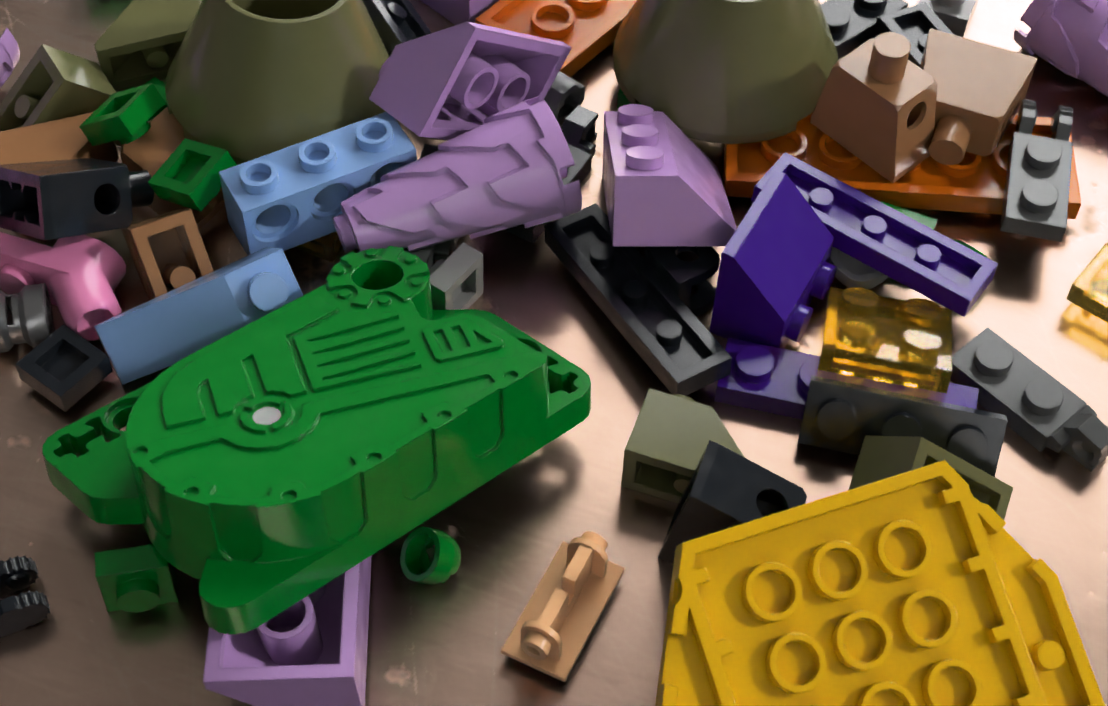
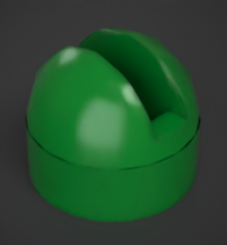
M419 527L414 529L403 543L400 555L401 568L404 575L412 581L428 585L442 584L451 575H454L460 567L461 550L455 539L444 531L429 527Z

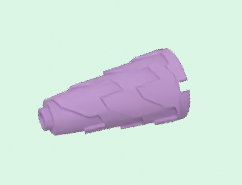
M1033 0L1020 18L1031 29L1028 34L1021 29H1015L1014 41L1031 56L1034 54L1038 55L1065 74L1084 81L1108 97V0Z
M536 96L483 119L485 124L439 144L438 151L383 175L380 178V183L340 203L342 214L332 217L345 253L355 249L357 252H361L370 248L380 249L387 248L388 246L408 247V250L412 252L466 235L473 239L521 224L528 228L581 211L582 194L579 180L566 185L562 181L563 178L567 177V168L574 166L575 163L561 127L546 101L539 102L540 96Z

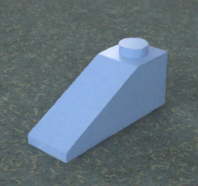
M265 247L99 323L94 328L123 385L172 366L188 355L303 296V293L283 249Z

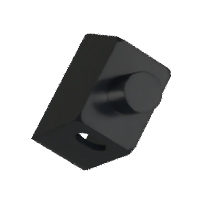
M96 158L0 165V228L42 240L128 228L133 222L132 208L150 206L153 203L154 190L148 184L151 175L146 170L129 171L126 164Z
M709 441L677 504L658 558L674 564L675 548L677 545L803 505L806 502L807 494L798 485L718 443Z

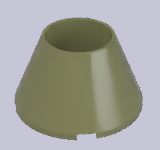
M202 0L167 73L165 85L169 115L173 114L183 127V136L186 139L225 149L229 152L235 163L239 165L386 112L372 102L369 97L379 80V71L383 63L389 58V55L362 0Z
M636 0L617 31L613 50V67L616 80L622 92L632 104H639L640 102L642 105L653 108L654 111H662L689 138L723 144L761 142L795 131L797 122L814 111L829 74L838 61L837 49L819 0Z

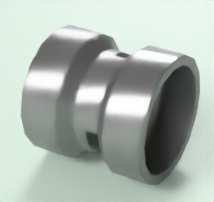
M45 283L26 285L19 293L5 294L0 290V353L8 352L14 344L28 343L35 348L55 331L50 296Z

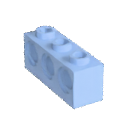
M387 112L219 171L228 223L247 256L265 247L282 248L283 251L331 234L336 232L332 217L342 214L340 203L362 190L380 183V178L383 175L416 161V148L397 120Z

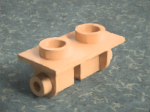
M586 531L581 537L573 538L569 544L564 541L562 542L501 649V654L563 682L566 681L625 571L624 567L608 561V556L605 552L608 544L602 536Z

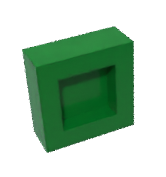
M153 83L116 92L79 127L92 146L115 140L125 145L137 140L151 128L148 120L166 102Z
M185 138L148 181V184L160 199L201 212L217 196L221 189L219 171L236 166L237 164L227 150Z
M153 544L95 553L96 580L108 612L123 610L138 613L151 610L158 604L178 602L177 582L173 565L163 558Z

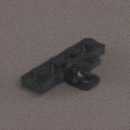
M596 203L581 209L579 212L544 225L545 243L671 394L686 396L730 375L732 357L697 318V316L705 313L714 305L716 288L707 279L718 271L720 255L712 246H645L644 257L635 247H613L608 216ZM684 251H690L697 254L699 258L688 262L680 260L677 255ZM694 288L696 293L691 296V290Z

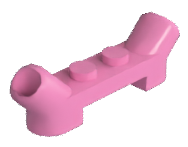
M0 232V289L7 294L19 293L26 285L45 283L51 304L58 307L65 326L87 341L99 340L94 326L122 313L114 291L126 273V264L118 252L105 242L86 235L59 238L55 245L51 247Z

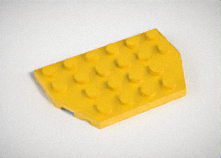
M945 460L683 542L675 548L655 706H1105L1057 574L1041 558L1033 559L1003 528L1006 522L988 504L981 503L972 495L969 484Z

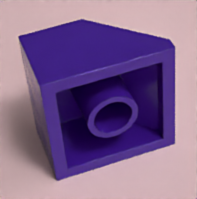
M774 169L722 251L709 332L728 340L729 337L783 349L789 339L798 343L803 337L812 316L813 308L809 307L814 297L823 300L833 283L837 266L830 264L829 260L835 238L784 172Z

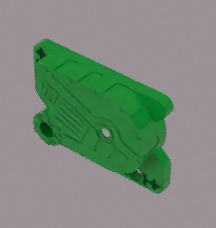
M401 247L370 248L358 253L352 251L340 257V262L334 265L329 272L326 284L188 355L163 371L153 381L56 431L43 444L42 454L48 477L53 486L90 519L97 523L108 525L144 524L150 541L166 561L182 572L200 579L199 595L204 618L209 627L219 633L233 635L246 633L261 626L583 422L589 416L592 408L591 381L589 375L583 369L493 313L476 309L433 310L430 271L427 263H424L418 256L404 251V248ZM126 426V431H120L121 428Z

